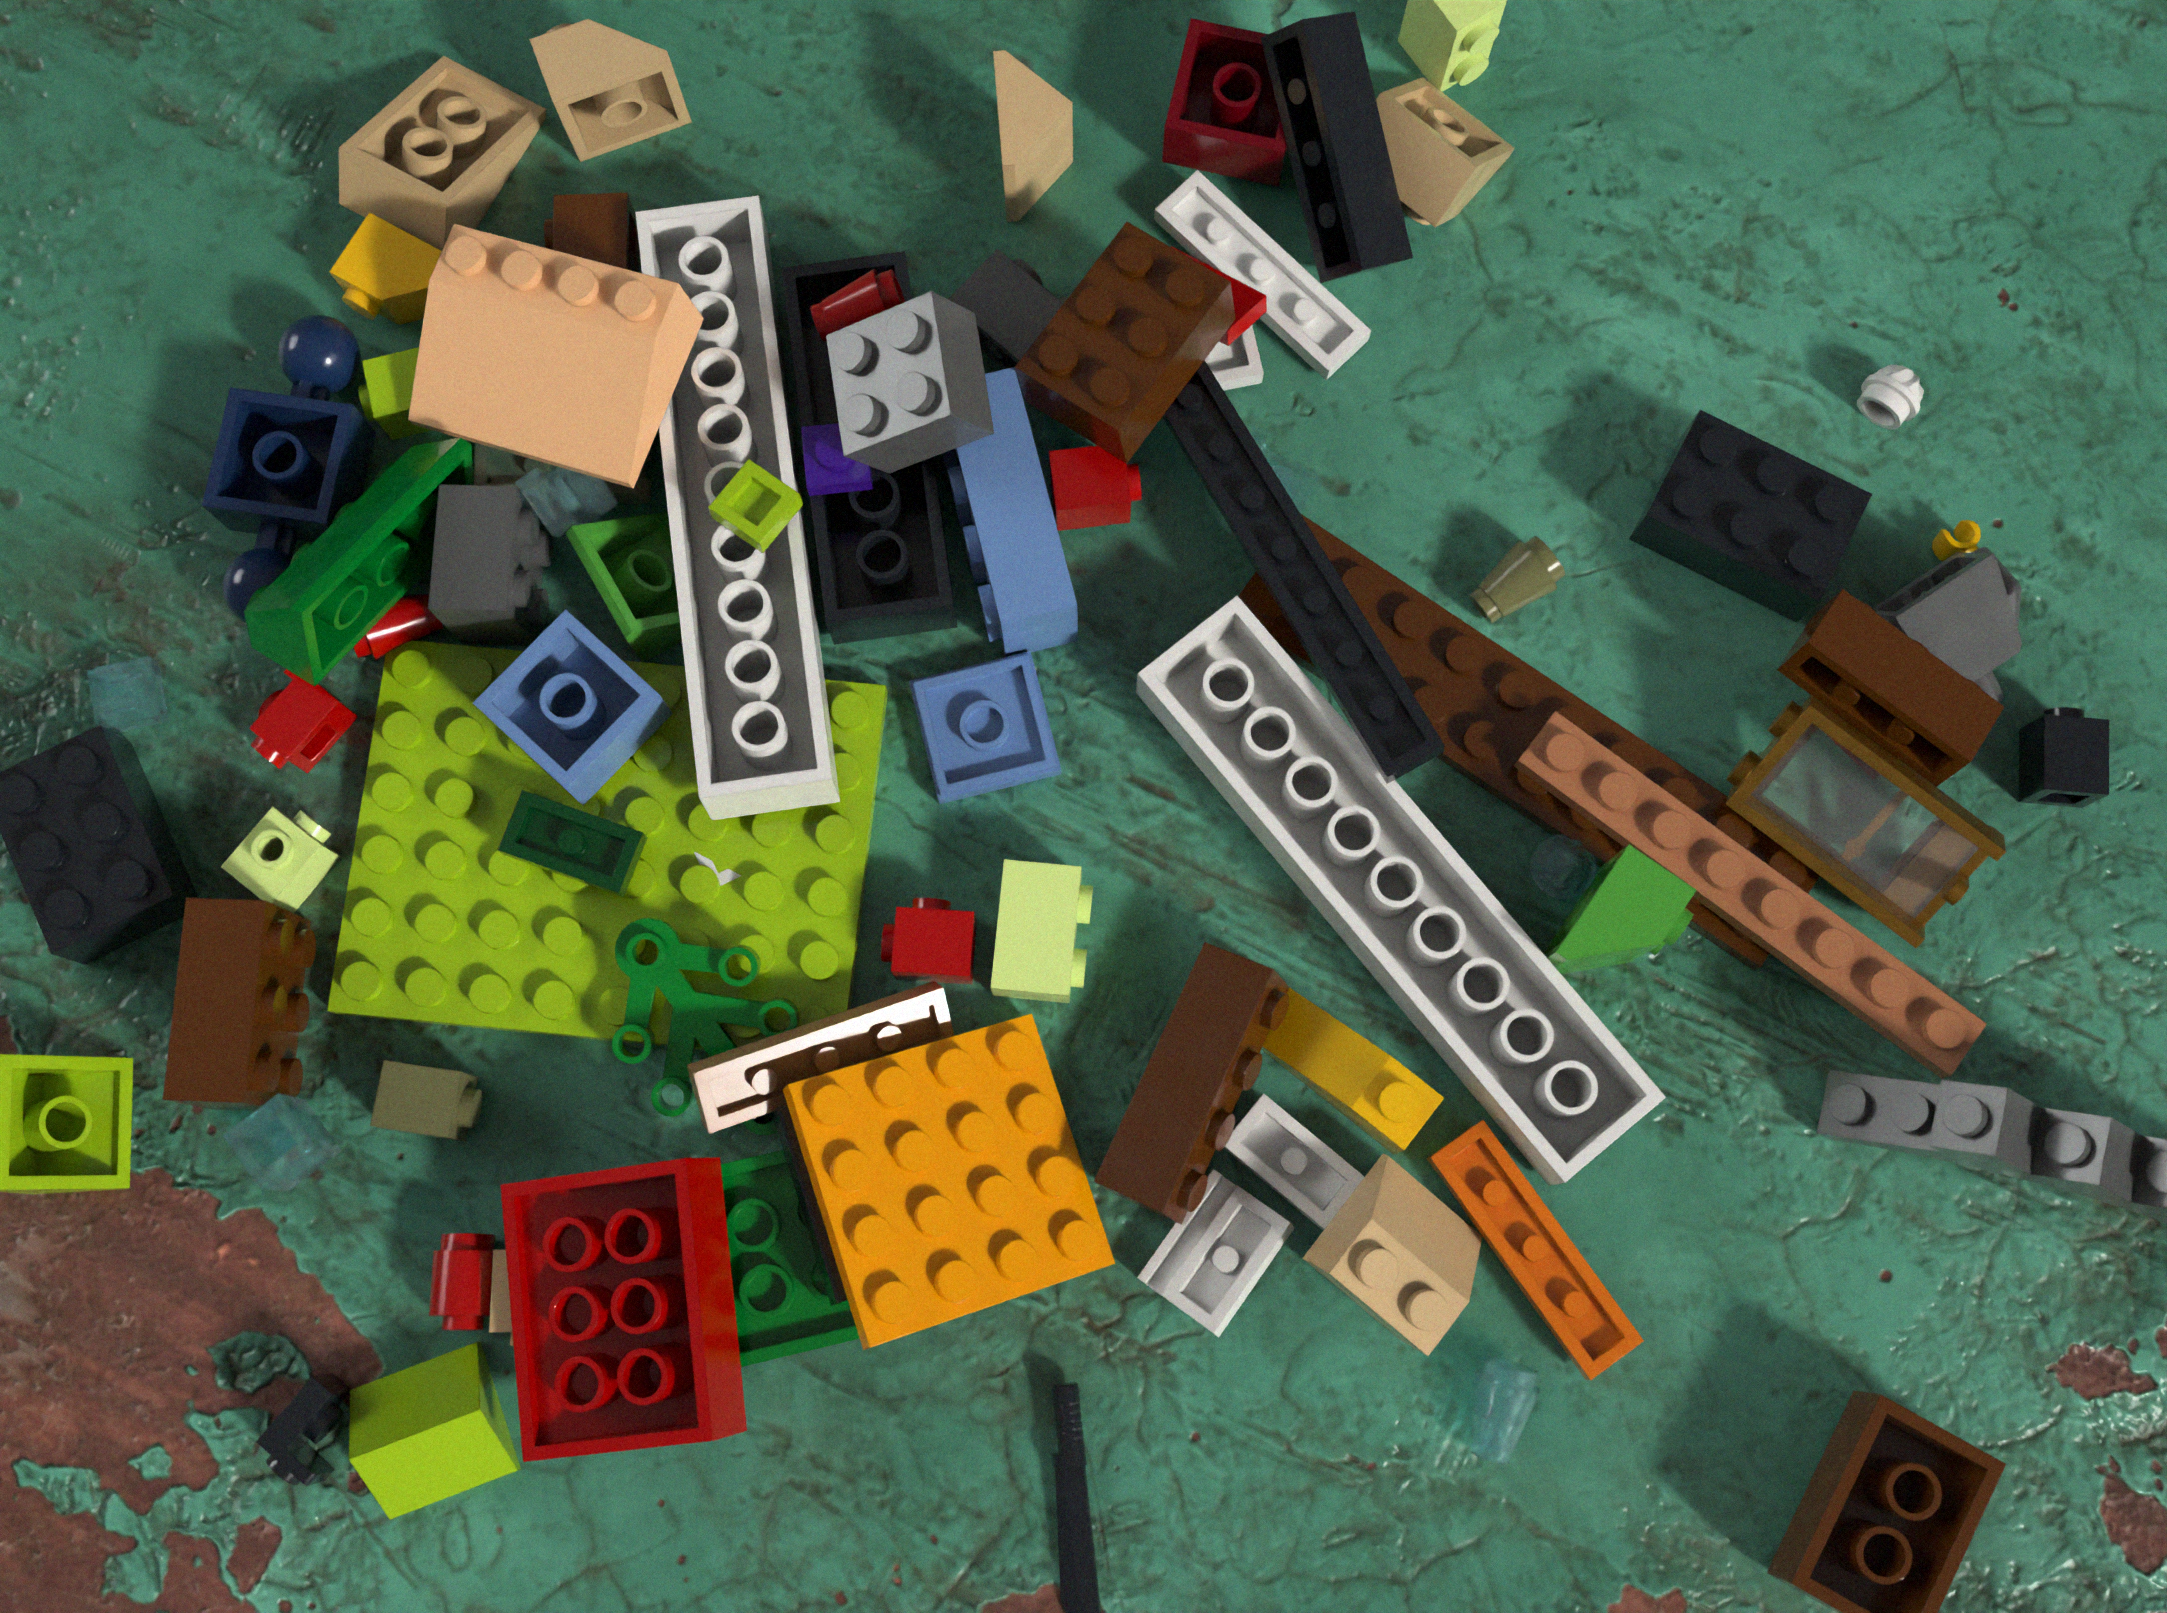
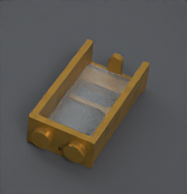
M1811 695L1802 706L1791 700L1767 729L1775 738L1760 755H1757L1750 749L1726 778L1728 782L1734 785L1730 789L1725 803L1727 806L1916 949L1925 940V924L1946 902L1953 906L1964 896L1969 888V877L1988 856L1998 861L2006 852L2005 837L2002 833L1992 826L1989 827L1939 788Z

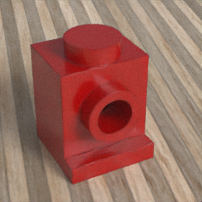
M286 669L284 673L292 681L285 689L272 693L261 705L258 711L259 718L249 727L257 735L250 746L279 769H282L289 761L308 774L355 722L358 716L320 684L314 687Z

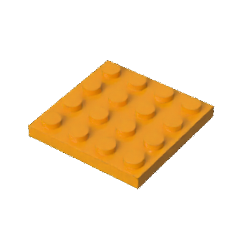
M1032 1014L797 1081L783 1088L863 1350L1115 1264Z

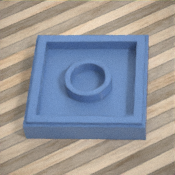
M1031 651L909 681L939 804L1062 774Z

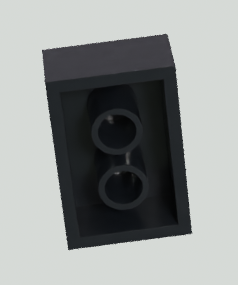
M1700 410L1681 436L1629 539L1797 623L1820 602L1872 494Z
M99 725L0 772V833L52 955L86 965L183 918L186 898H199L134 747L128 740Z

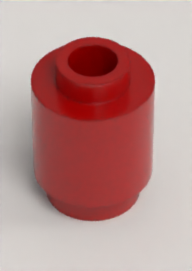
M480 1233L441 1234L440 1250L433 1251L429 1316L442 1317V1330H483L484 1317H490L493 1250H495L496 1235Z

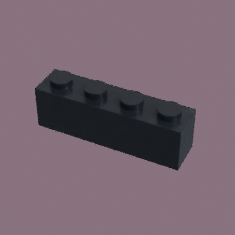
M1355 11L1302 19L1261 37L1320 283L1372 271L1412 259V250Z

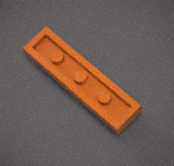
M1484 1120L1478 1121L1427 1158L1586 1380L1594 1379L1644 1342Z

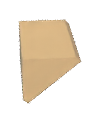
M1006 50L993 51L1006 219L1007 222L1019 221L1073 163L1072 102Z

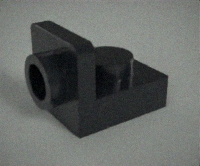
M334 1373L313 1376L256 1441L270 1454L266 1462L271 1470L292 1485H298L301 1482L305 1486H310L325 1481L335 1470L333 1466L307 1444L309 1440L314 1444L320 1442L334 1429L344 1415V1411L338 1406L350 1394L351 1389Z

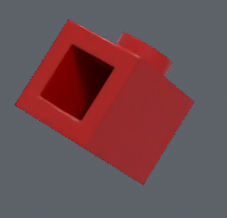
M1099 446L1049 451L1050 480L1058 531L1130 523L1132 501L1142 500L1138 463L1126 464Z
M914 898L912 907L896 906L895 924L884 923L881 961L891 963V972L896 980L935 981L973 985L977 933L975 912L951 910L950 901L938 898Z

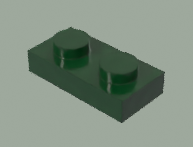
M522 790L498 851L511 858L624 897L648 837L643 832Z

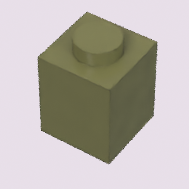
M384 1060L370 1126L466 1142L468 1128L474 1129L482 1111L483 1094L480 1089H476L479 1077L460 1071Z

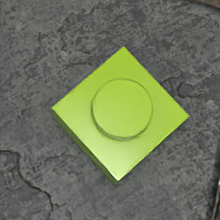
M748 459L709 505L708 509L714 520L761 553H764L803 506L798 492Z

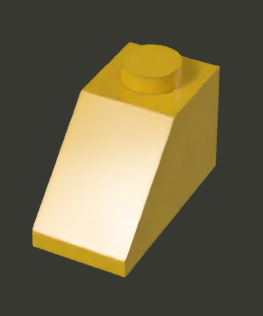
M369 212L329 272L345 292L342 300L354 311L371 320H374L377 314H380L392 322L401 325L424 318L429 279L442 251Z

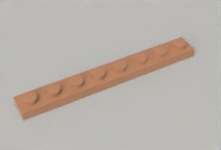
M1555 711L1515 763V768L1622 846L1626 847L1630 844L1695 888L1697 891L1693 898L1940 1078L1950 1077L1987 1025L1986 1022Z

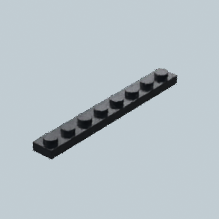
M1204 360L1162 418L1386 784L1444 753L1445 744Z

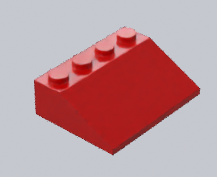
M720 1157L681 1158L501 1184L523 1462L708 1442L747 1431Z

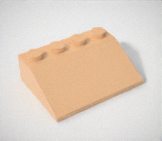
M454 224L429 279L408 420L413 425L463 438L467 441L634 489L704 318L677 282Z

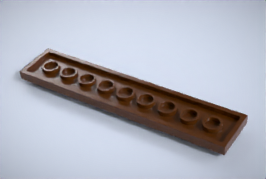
M1302 515L1445 744L1444 753L1438 755V759L1597 866L1602 867L1625 847L1514 767L1515 763L1556 711L1809 894L1820 875L1727 806L1725 803L1728 796ZM1256 571L1238 597L1294 662L1323 681ZM1692 897L1685 907L1694 914L1688 927L1752 970L1760 968L1770 954Z

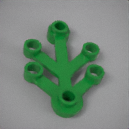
M651 917L631 922L621 931L615 945L616 961L620 969L630 978L624 1024L616 1031L612 1038V1050L615 1056L624 1063L635 1064L643 1061L652 1053L655 1047V1035L652 1029L649 1028L657 986L673 1007L663 1077L656 1083L651 1092L653 1107L664 1116L674 1117L682 1114L694 1099V1090L690 1082L687 1065L693 1062L696 1039L709 1057L738 1048L719 1022L759 1028L766 1037L794 1029L799 1023V1011L796 1005L786 998H773L768 1002L696 991L680 970L719 973L721 978L729 985L736 987L747 985L757 977L761 967L759 955L749 946L736 945L730 949L681 942L676 930L670 924L661 919ZM643 939L653 941L658 947V958L653 963H646L637 955V945ZM742 954L749 959L751 963L749 975L737 977L730 972L728 961L731 955ZM773 1007L785 1009L790 1016L789 1026L783 1030L771 1027L767 1021L768 1010ZM635 1031L643 1037L645 1046L641 1053L633 1054L625 1049L623 1037L626 1032ZM674 1084L683 1091L684 1100L681 1105L671 1106L663 1100L662 1089L665 1085ZM756 1117L742 1122L748 1130L755 1134L771 1135L777 1132L774 1118L765 1121Z

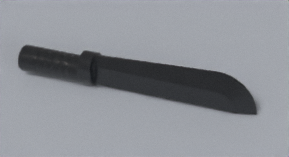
M1077 1382L1059 1383L1052 1385L1059 1451L1052 1454L1056 1478L1061 1602L1066 1613H1101L1085 1468L1087 1461L1081 1420L1082 1415L1080 1412L1081 1406L1079 1403V1388Z

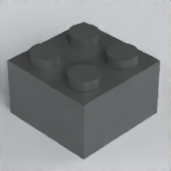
M930 291L826 335L844 457L886 473H892L994 434L974 312Z
M439 484L428 609L462 644L529 646L538 637V627H545L548 622L549 598L546 589H542L543 567H550L553 561V535L550 529H546L538 517L537 510L532 509L517 486Z

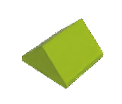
M0 1054V1192L50 1194L130 1188L133 1058Z
M481 1341L350 1390L349 1461L389 1520L521 1469Z

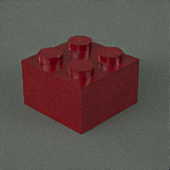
M1193 18L1190 19L1164 126L1163 163L1279 187L1287 153V144L1261 42V37L1268 34Z

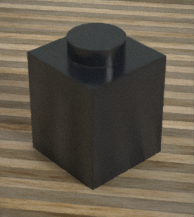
M2058 707L2045 710L2041 717L2019 729V802L2083 808L2109 795V720L2085 718V712L2082 709Z

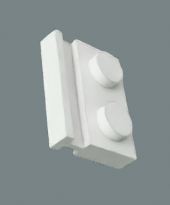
M1213 1169L1207 1177V1188L1198 1207L1193 1212L1187 1211L1182 1225L1177 1222L1174 1224L1137 1278L1217 1337H1220L1295 1227L1290 1221Z

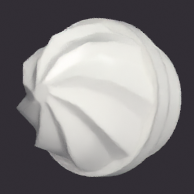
M1889 365L1865 379L1861 385L1862 395L1857 400V406L1860 412L1872 423L1885 429L1895 430L1904 421H1910L1918 414L1924 390L1920 385L1919 377L1912 370L1900 365Z

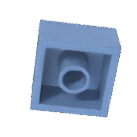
M566 609L473 702L482 713L583 806L673 714L662 697Z

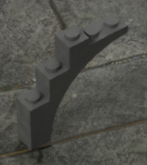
M1829 1070L1816 1132L1827 1139L1878 1147L1987 1170L2089 1197L2167 1224V1139L2142 1136L2108 1116L2042 1108L2009 1088L1941 1080V1084Z

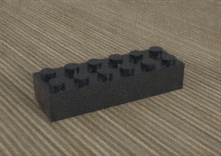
M905 251L782 267L801 427L839 423L827 341H822L816 329L810 306L820 303L826 297L873 269H876L878 274L892 269L900 284L905 301L913 299ZM935 457L892 473H886L871 467L872 490L810 496L825 620L834 645L958 628Z

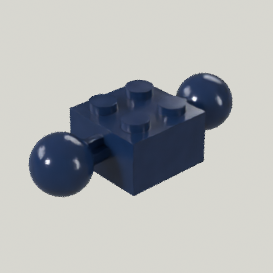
M308 315L290 324L282 334L278 346V358L283 373L293 383L290 396L233 387L229 389L202 506L229 530L257 534L254 549L242 553L231 562L225 572L222 584L223 596L228 608L244 623H246L244 610L250 598L263 585H271L290 566L296 541L315 542L332 525L335 515L343 505L348 502H355L362 496L376 431L354 405L329 401L330 394L344 389L353 381L358 373L361 361L360 347L352 331L345 324L330 316Z

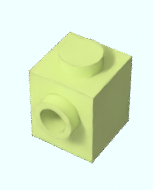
M272 806L223 863L221 868L261 900L269 901L294 913L339 861L341 856L324 843L331 833L312 817L300 810L292 818Z

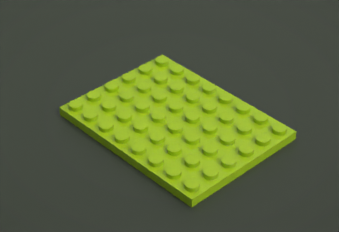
M411 640L386 653L327 1007L328 1012L339 1015L612 1041L616 1031L624 1024L630 978L620 969L616 961V941L621 931L628 924L648 917L658 918L670 924L676 930L681 942L730 949L736 945H746L754 949L759 955L761 967L757 977L749 984L740 987L727 984L719 973L680 969L696 991L768 1002L773 998H786L792 1001L799 1011L797 1027L850 1010L888 695L886 685L825 679L840 802L711 820L699 799L685 666L622 660L662 697L673 714L583 806L473 704L524 651ZM522 790L643 832L648 837L624 897L511 858L498 851ZM694 852L712 860L718 873L729 869L741 876L720 886L717 874L711 868L700 865ZM643 939L637 945V955L642 961L653 963L657 960L659 951L653 941ZM733 954L729 958L728 968L734 976L745 977L751 971V963L746 956ZM658 986L649 1028L652 1029L655 1035V1045L667 1046L673 1007ZM773 1007L768 1010L767 1021L774 1029L783 1030L789 1026L790 1016L785 1009ZM719 1022L737 1047L767 1038L759 1028ZM628 1031L624 1034L623 1042L645 1044L643 1037L635 1031ZM696 1039L695 1049L704 1050Z

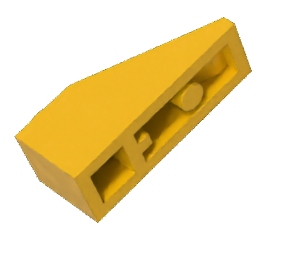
M1289 987L1287 991L1289 1006L1286 1016L1277 1030L1269 1031L1261 1050L1393 1155L1404 1151L1443 1101L1444 1097L1391 1055Z

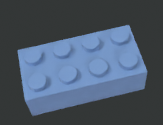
M1015 367L985 374L994 434L941 454L944 467L948 470L952 488L951 493L959 525L971 524L970 526L962 527L974 584L985 581L987 585L977 587L989 642L1001 640L1005 657L1029 651L1035 652L1078 641L1077 602Z

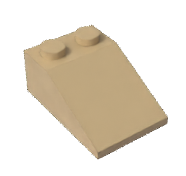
M442 56L339 147V204L365 218L370 212L442 251L454 224L476 229L545 121L547 109Z

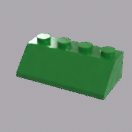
M455 438L414 445L395 463L389 462L384 465L377 473L373 485L355 502H348L343 505L335 515L332 525L314 543H306L300 547L293 556L290 566L271 585H263L252 595L244 610L251 647L315 687L431 568L439 484L474 485L471 443L463 438Z

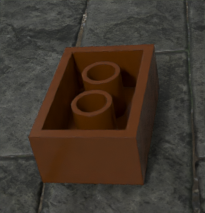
M1126 222L1015 366L1026 402L1127 464L1236 319L1231 282L1131 223Z
M186 898L163 1100L211 1110L291 1113L292 1098L298 1096L303 1079L302 1063L296 1056L299 1032H303L306 1029L309 1020V1000L307 995L303 993L305 970L312 966L316 954V938L313 930L310 929L311 921L266 900Z
M1853 1390L1770 1564L1767 1574L1836 1613H1938L2006 1463L1881 1394Z

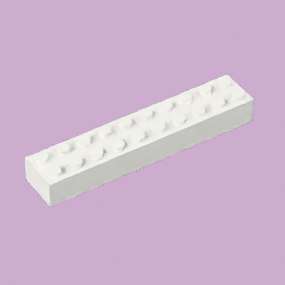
M759 196L635 212L642 273L679 283L704 318L659 426L699 799L711 820L840 802L803 506L764 553H761L714 520L708 509L709 505L748 459L788 485L801 496L769 235Z
M1238 596L1230 600L1137 674V695L1549 1186L1567 1182L1666 1098L1395 780L1386 784L1358 736Z

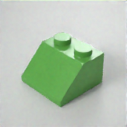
M1629 844L1600 867L1543 951V954L1560 974L1630 963L1647 952L1656 955L1665 944L1672 946L1690 923L1694 914L1685 907L1697 890Z

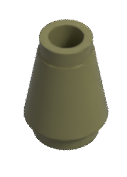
M1534 536L1525 544L1517 541L1477 586V589L1468 596L1481 616L1489 624H1493L1499 618H1503L1557 590L1556 582L1565 576V570L1550 548L1540 538Z

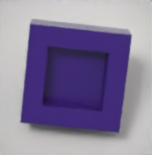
M839 423L801 427L806 488L809 496L873 489L871 466L843 456Z

